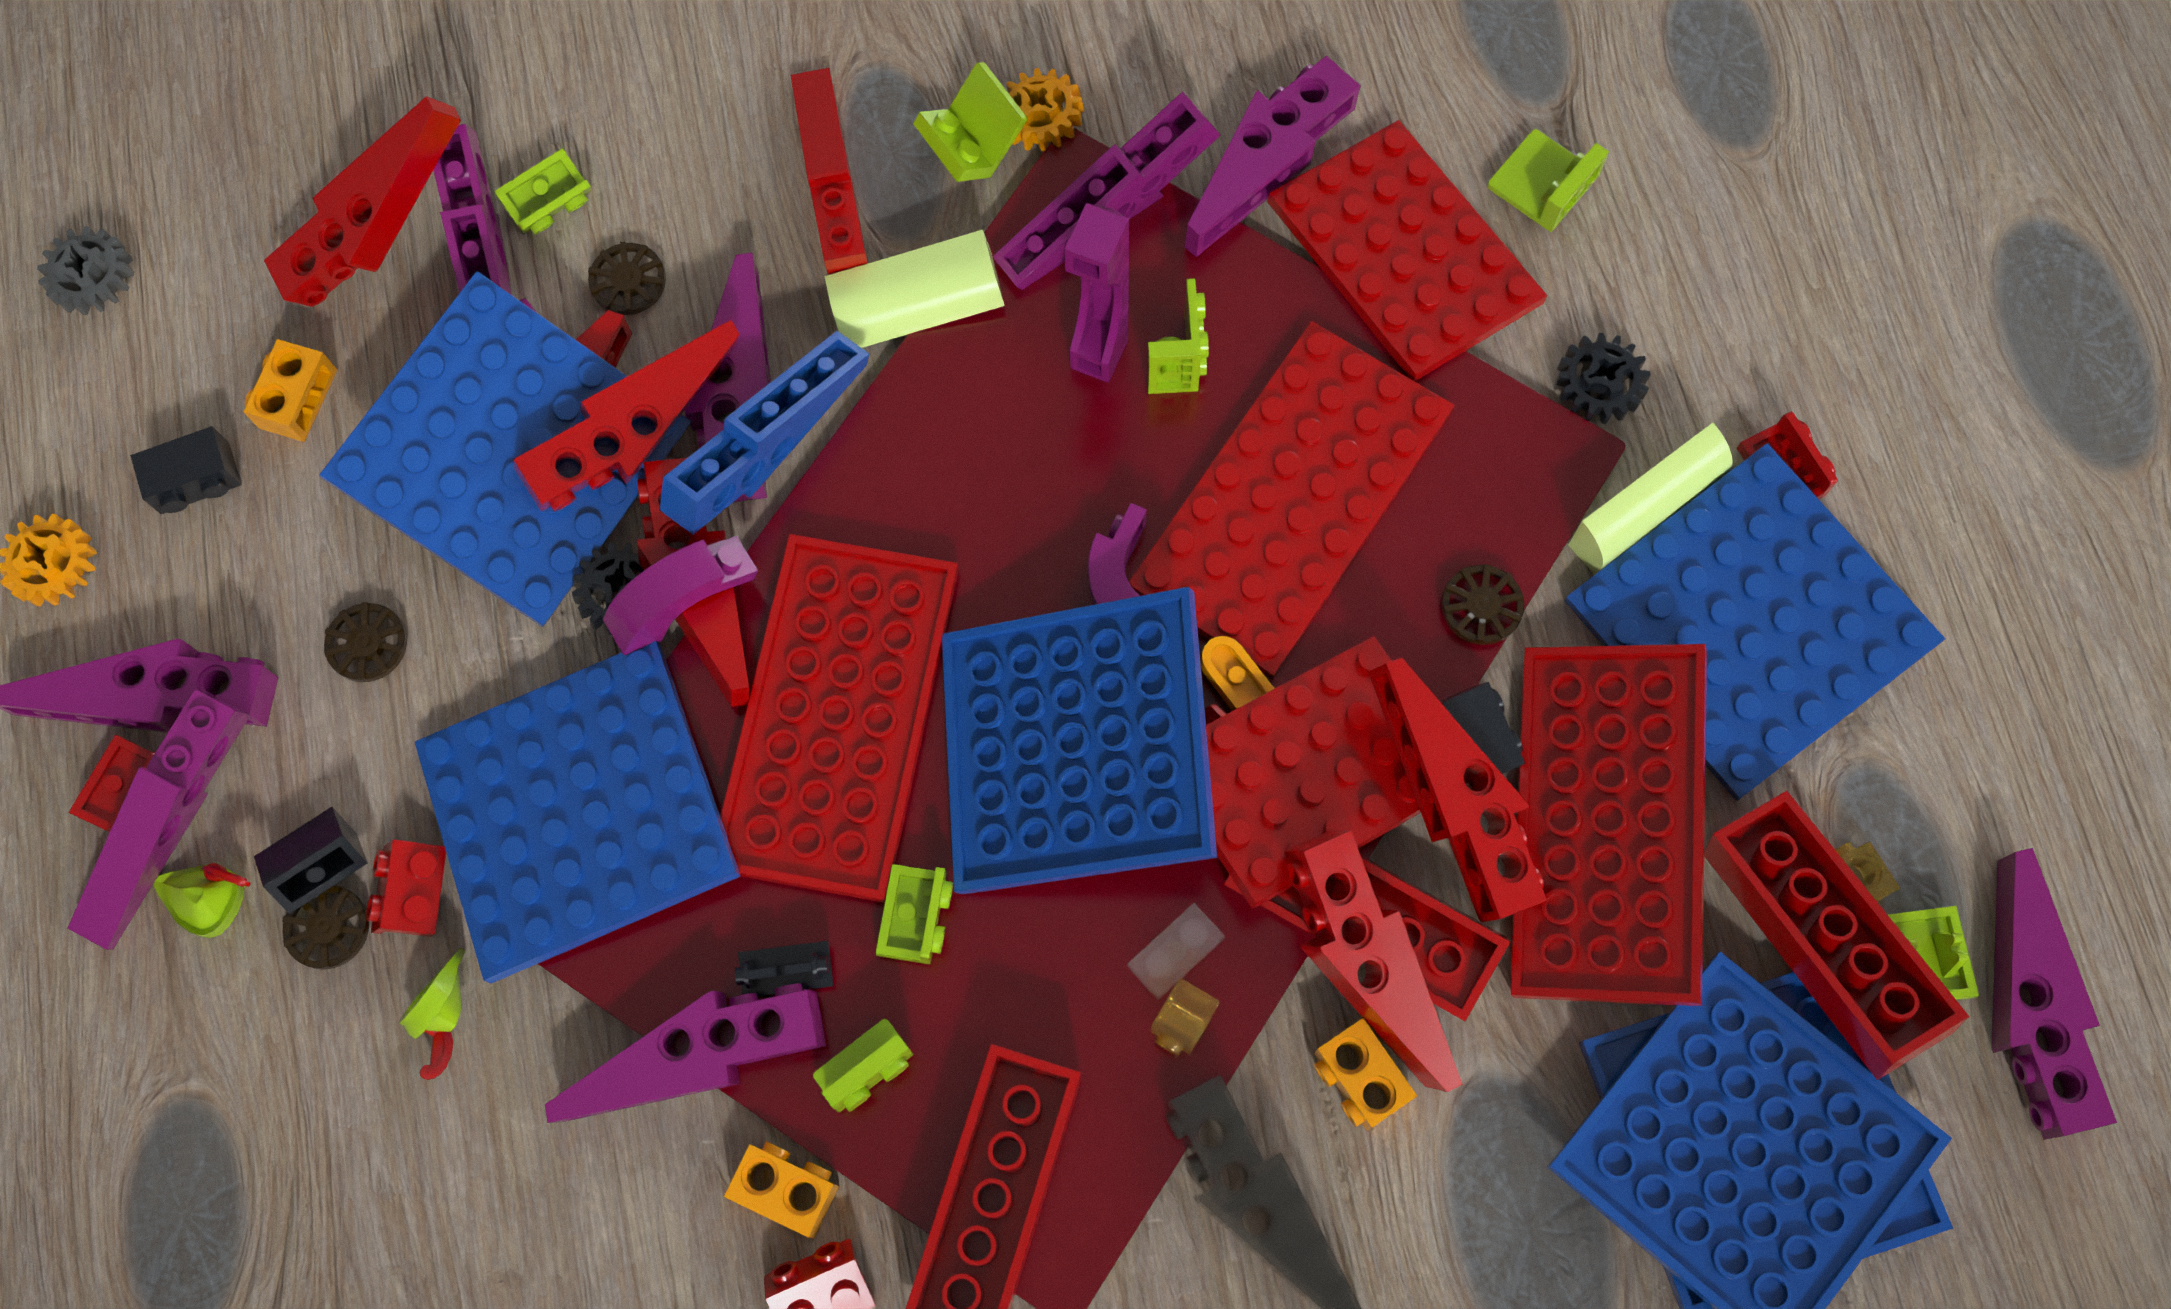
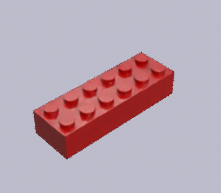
M1788 791L1783 792L1712 834L1704 850V857L1877 1080L1953 1034L1970 1017Z
M993 1044L990 1045L905 1309H1011L1082 1080L1081 1072Z

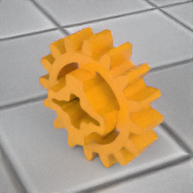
M1035 68L1033 77L1028 78L1022 72L1019 73L1021 82L1016 84L1008 81L1006 83L1009 95L1027 117V122L1016 137L1013 145L1018 144L1022 140L1026 151H1029L1033 144H1039V148L1043 152L1046 151L1047 143L1053 142L1055 146L1060 147V137L1064 135L1068 138H1073L1075 136L1073 126L1082 125L1081 113L1084 112V105L1079 86L1077 84L1071 85L1069 75L1065 74L1057 79L1055 69H1051L1047 76L1041 74L1039 68ZM1063 102L1066 103V106H1065L1064 111H1063V107H1062V103H1063Z
M51 514L47 521L40 515H34L32 526L28 527L20 521L17 523L20 531L17 536L7 533L4 536L10 545L8 548L0 549V556L5 559V562L0 563V573L4 575L0 583L9 589L12 595L23 602L28 600L35 606L41 607L44 600L54 606L59 605L61 594L64 593L72 599L75 597L73 587L76 584L85 587L88 585L86 579L82 577L84 572L95 571L96 567L87 561V558L97 554V551L88 544L92 538L69 518L63 520L57 514Z

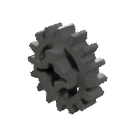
M87 226L84 227L80 236L72 229L68 230V240L63 242L55 238L53 243L57 248L54 251H43L42 254L48 259V263L38 265L37 269L44 275L38 282L47 291L45 294L56 305L60 304L67 312L71 313L76 308L83 315H87L90 306L93 305L102 312L105 307L104 301L109 299L111 302L117 303L119 299L115 293L118 290L128 291L130 288L123 280L124 278L134 276V271L127 265L133 259L125 250L126 247L115 236L111 237L104 229H100L95 234Z

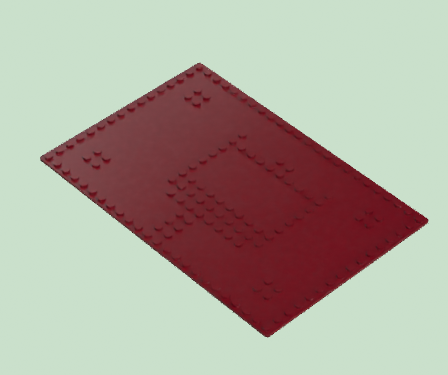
M1074 127L1075 136L1073 138H1068L1064 135L1060 137V147L1055 146L1051 142L985 230L984 234L992 257L1107 152L1110 147ZM1171 182L1160 190L1164 195L1161 199L1129 219L1128 342L1109 383L1071 369L1070 347L1075 332L1081 299V277L1065 271L1064 262L1021 290L1016 287L993 258L1005 306L908 334L748 549L747 553L758 572L754 580L735 586L734 593L749 683V698L789 534L958 563L959 572L945 633L1090 606L1093 604L1089 590L1088 564L1090 550L1096 533L1108 537L1114 519L1118 514L1125 515L1130 503L1147 509L1146 526L1125 568V574L1129 582L1311 321L1406 377L1408 376L1320 267L1243 223L1239 222L1197 257L1185 248L1187 225L1200 199ZM1195 278L1196 293H1204L1205 318L1203 322L1204 331H1207L1209 347V355L1206 357L1207 375L1199 377L1198 391L1148 394V342H1156L1164 337H1177L1181 340H1186L1184 320L1186 279ZM1467 351L1415 381L1416 383L1455 405L1452 414L1275 678L1272 680L1267 676L1265 677L1274 688H1277L1375 636L1390 659L1393 661L1403 658L1439 701L1469 687L1478 685L1506 639L1490 645L1473 644L1458 637L1448 627L1442 614L1441 600L1449 580L1465 567L1484 564L1491 565L1513 576V579L1523 593L1525 610L1625 451V443L1616 436ZM1483 574L1471 575L1477 586H1482ZM1490 576L1489 587L1493 589L1500 579ZM1464 578L1455 585L1469 593L1471 591ZM1507 585L1498 593L1499 596L1513 594ZM1451 592L1449 605L1463 603L1466 599ZM1516 601L1501 604V607L1516 613ZM1464 610L1451 612L1458 624L1467 616ZM1500 614L1496 616L1504 629L1509 627L1513 621ZM1470 621L1464 629L1472 634H1477L1478 623ZM1491 622L1485 624L1484 636L1498 634ZM1198 634L1199 652L1201 654L1203 647L1209 640ZM684 635L666 661L721 817L748 705L730 706L693 646ZM942 649L895 865L935 871L936 867L945 868L946 881L953 882L949 909L941 908L938 920L939 926H945L941 954L932 953L931 965L876 955L885 903L742 876L540 962L538 965L644 1037L710 991L725 993L727 1007L730 1006L729 998L743 995L742 985H737L735 980V967H739L738 952L829 940L834 986L809 989L817 992L826 1046L737 1065L740 1084L719 1088V1090L928 1234H930L990 1045L993 1044L1081 1072L1082 1080L1015 1294L1036 1309H1087L1308 957L1300 945L1316 937L1261 905L1252 909L1242 894L1224 885L1229 873L1218 856L1212 859L969 894L954 892ZM1201 670L1204 710L1211 704H1216L1226 714L1232 712ZM1384 834L1358 848L1359 853L1369 859ZM775 994L757 997L758 1000L775 997ZM772 1010L763 1017L762 1029L767 1036L774 1035L779 1030L780 1017ZM887 1019L914 1054L906 1060L909 1066L889 1082H886L883 1078L869 1089L871 1096L852 1111H848L845 1108L839 1113L831 1107L821 1093L823 1090L813 1078L814 1072L881 1020ZM729 1020L724 1021L717 1031L719 1042L726 1046L733 1041L735 1036L734 1025ZM684 1030L679 1031L673 1040V1048L681 1056L690 1046V1038Z

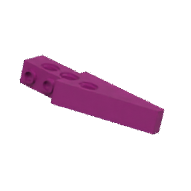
M1326 55L1314 66L1309 64L1304 67L1295 81L1286 88L1284 86L1279 87L1269 99L1259 90L1255 92L1187 225L1185 248L1197 257L1268 200L1270 192L1288 183L1310 166L1316 141L1355 110L1361 85Z
M1182 91L1121 148L1114 144L1004 245L993 258L1016 287L1021 290L1025 289L1065 262V246L1086 203L1099 208L1102 206L1113 208L1120 212L1123 217L1131 219L1161 199L1164 195L1160 190L1221 135Z
M461 124L458 125L433 170L443 212H440L459 293L476 271H478L512 295L500 218L494 209L477 134L468 125Z
M752 252L735 255L711 329L713 330L732 320L740 333L738 341L685 410L687 419L692 421L690 425L693 431L697 430L699 448L723 430L724 422L718 421L723 414L732 413L771 382L759 271ZM720 376H731L730 379L724 383H714L715 380ZM766 481L753 496L749 498L743 494L733 503L767 498Z
M174 639L0 685V709L15 716L168 733L194 689L210 693L249 714L250 717L245 723L246 725L267 727L279 677L264 667L265 663L261 660L238 657L237 662L223 661V658L218 655L199 652L182 639ZM144 672L143 678L137 684H134L136 677ZM186 676L185 683L176 689L178 681ZM229 680L227 689L217 695L220 685Z
M194 689L148 766L138 769L67 929L106 950H113L207 797L208 793L204 790L250 717L249 714L210 693Z
M2033 848L2014 852L1997 861L1991 1049L1993 1053L2011 1049L2014 1057L2012 1059L2014 1075L2025 1087L2030 1101V1119L2035 1128L2041 1131L2044 1140L2117 1123L2083 1033L2084 1030L2100 1026ZM2020 985L2025 987L2031 995L2030 1006L2026 1005L2019 996ZM2037 1030L2042 1032L2047 1039V1051L2041 1049L2036 1042ZM2054 1076H2057L2064 1084L2065 1092L2063 1097L2059 1096L2053 1088Z
M801 983L775 988V997L758 1000L757 993L729 998L730 1006L727 1007L725 993L710 991L545 1104L547 1123L566 1122L740 1084L737 1065L825 1047L826 1041L817 992L803 990ZM774 1010L780 1017V1027L774 1035L767 1036L762 1029V1020L768 1012ZM729 1020L734 1025L735 1036L730 1044L724 1046L718 1040L717 1031L724 1021ZM684 1030L690 1038V1046L680 1056L673 1048V1040L679 1031Z

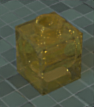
M1851 841L1835 849L1848 866H1853L1860 870L1864 879L1863 885L1876 901L1900 889V886L1870 841L1856 849Z
M1179 978L1151 1026V1032L1158 1035L1155 1043L1176 1056H1179L1182 1050L1191 1055L1218 1009L1220 1001Z

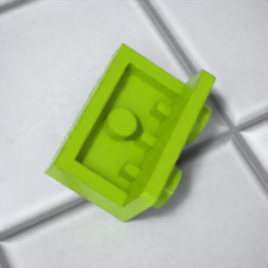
M561 148L495 190L494 194L523 235L530 230L534 235H537L555 223L552 216L566 209L568 213H571L589 201L586 194L591 192V185L587 180L583 179L564 149Z
M892 864L876 949L877 956L931 965L932 953L941 954L945 926L938 925L941 908L949 909L953 882L946 881L945 868L936 867V870L932 871Z
M883 1019L815 1071L813 1078L823 1090L821 1093L833 1109L839 1113L845 1108L848 1111H852L871 1096L869 1089L883 1078L886 1082H889L902 1073L909 1066L906 1060L914 1054L887 1019Z

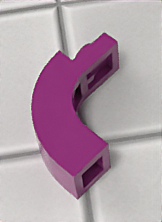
M1130 503L1125 515L1118 514L1114 519L1108 537L1096 533L1090 550L1088 564L1089 590L1093 605L1140 596L1128 582L1125 568L1146 526L1147 509Z
M737 536L708 546L703 539L666 556L635 577L613 599L603 621L623 655L642 649L654 641L661 642L670 624L687 608L715 593L754 580L758 570Z

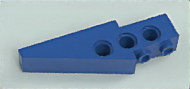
M839 331L830 335L728 415L724 420V427L720 433L663 477L660 511L694 535L741 495L745 494L749 498L753 496L867 366L869 353Z

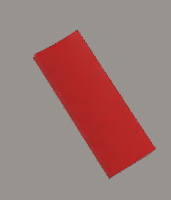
M1361 855L1380 909L1400 912L1433 1004L1466 1022L1509 946L1510 940L1507 936L1482 922L1480 923L1475 918ZM1229 874L1224 885L1242 894ZM1331 876L1328 877L1325 884L1328 897L1334 888ZM1294 886L1261 904L1264 908L1315 936L1304 922L1302 915L1304 904L1299 891ZM1347 919L1344 921L1341 929L1344 940L1349 935L1350 930Z

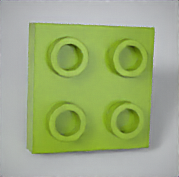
M1957 906L1888 914L1956 1000L1972 999L1979 996Z

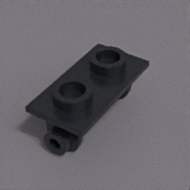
M829 940L738 952L739 967H735V980L737 985H742L743 995L757 993V996L775 994V988L798 983L802 984L803 990L834 986Z

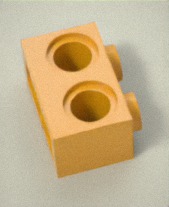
M277 339L272 351L263 360L262 372L255 387L246 396L243 413L259 429L305 442L337 373V369L323 352ZM300 368L296 374L291 375L295 369ZM284 403L280 410L274 412L277 406Z
M1364 1018L1329 1040L1314 1053L1318 1060L1313 1064L1316 1072L1327 1087L1330 1088L1333 1085L1337 1087L1345 1099L1340 1103V1106L1355 1127L1362 1124L1365 1130L1368 1131L1417 1097L1415 1091ZM1342 1046H1349L1356 1050L1359 1055L1358 1068L1353 1070L1342 1068L1336 1060V1050ZM1377 1085L1383 1089L1386 1094L1384 1108L1372 1109L1364 1102L1363 1090L1365 1086Z
M765 1141L762 1149L749 1144L724 1197L808 1238L815 1239L839 1186L829 1182L832 1172L809 1161L806 1162L803 1169L787 1162L791 1154L790 1152ZM769 1164L774 1170V1181L769 1188L759 1191L753 1184V1174L759 1166ZM811 1184L816 1190V1201L810 1209L800 1211L794 1203L795 1192L800 1186Z

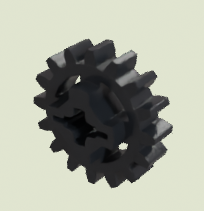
M1599 333L1594 343L1587 336H1583L1578 347L1571 344L1565 354L1566 357L1561 358L1557 367L1560 373L1556 378L1555 385L1565 387L1559 396L1560 400L1571 399L1573 404L1570 411L1574 413L1580 409L1586 411L1584 418L1588 421L1591 420L1594 414L1599 415L1602 424H1607L1611 414L1618 421H1622L1628 411L1634 413L1641 403L1640 399L1643 400L1649 390V387L1645 384L1651 376L1650 371L1640 370L1646 361L1645 356L1634 357L1632 355L1636 347L1635 344L1632 343L1625 348L1620 346L1621 336L1618 335L1615 336L1612 343L1606 342L1604 333ZM1582 362V374L1577 378L1576 368ZM1626 379H1629V389L1624 395L1622 392L1625 388L1623 383Z
M609 543L608 553L604 555L597 549L592 550L594 558L592 563L584 560L579 562L584 575L578 574L572 577L574 587L577 588L572 591V596L575 604H580L578 606L579 614L582 619L590 617L591 626L595 630L605 623L603 618L609 605L615 598L613 592L618 594L619 589L621 591L625 587L623 586L624 579L627 585L637 577L634 574V569L641 573L644 571L639 564L638 553L637 555L633 554L631 543H626L623 551H616L614 544ZM591 595H595L597 600L604 601L606 604L605 609L600 607Z

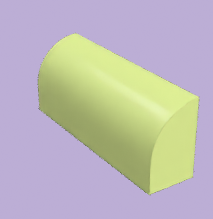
M983 230L824 276L838 331L861 348L1005 306L992 253Z
M1711 423L1581 522L1568 546L1594 575L1729 473L1733 463L1732 454L1727 441L1717 426Z

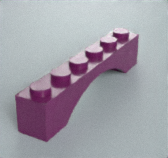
M1086 203L1064 249L1065 271L1081 277V299L1075 332L1070 347L1071 369L1109 383L1128 342L1129 219L1123 217L1120 212L1107 206L1099 208Z

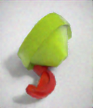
M211 863L159 875L153 886L177 924L189 933L199 937L212 938L221 935L230 926L239 912L245 886L249 887L251 883L230 869L217 863Z
M461 947L411 1002L398 1022L404 1027L407 1034L414 1039H417L423 1032L433 1037L430 1065H424L419 1071L420 1076L426 1080L435 1079L441 1075L452 1056L454 1041L451 1031L457 1025L462 1009L458 966L465 954V950Z

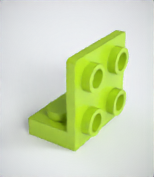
M978 62L974 65L949 109L919 112L913 125L956 182L991 178L1027 122V117L984 62Z
M1534 129L1489 180L1487 188L1546 230L1552 232L1599 177L1610 151L1595 143L1586 155L1581 152L1574 155L1539 130Z
M1195 278L1186 279L1184 311L1186 340H1181L1177 337H1164L1156 342H1148V394L1198 391L1199 377L1207 375L1206 357L1209 355L1208 334L1207 331H1204L1203 322L1205 318L1204 293H1196Z

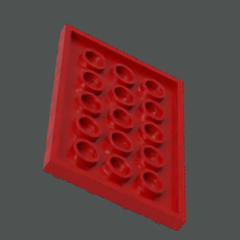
M1399 120L1273 190L1268 195L1267 203L1406 375L1413 381H1417L1543 305L1547 298V294Z
M1375 636L1206 725L1217 856L1252 909L1293 886L1286 872L1288 861L1284 853L1285 850L1330 830H1351L1357 847L1360 848L1421 813L1368 671L1392 661ZM1464 772V782L1468 786L1472 783V779L1468 773Z

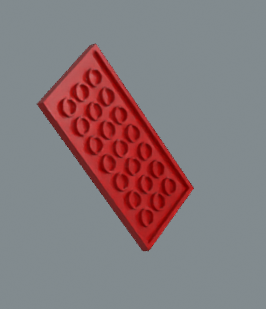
M1311 321L1129 581L1131 587L1140 596L1189 587L1195 594L1198 634L1208 640L1217 636H1227L1235 639L1261 672L1273 680L1452 414L1455 405Z
M789 534L721 812V820L742 877L885 903L892 864H895L942 650V637L946 631L959 572L958 563Z
M1705 644L1525 647L1521 743L1523 747L1521 755L1525 764L1520 766L1519 794L1528 803L1529 808L1518 812V823L1526 833L1527 849L1533 865L1542 875L1544 882L1543 891L1547 901L1514 914L1510 994L1513 998L1702 1006L1707 648Z

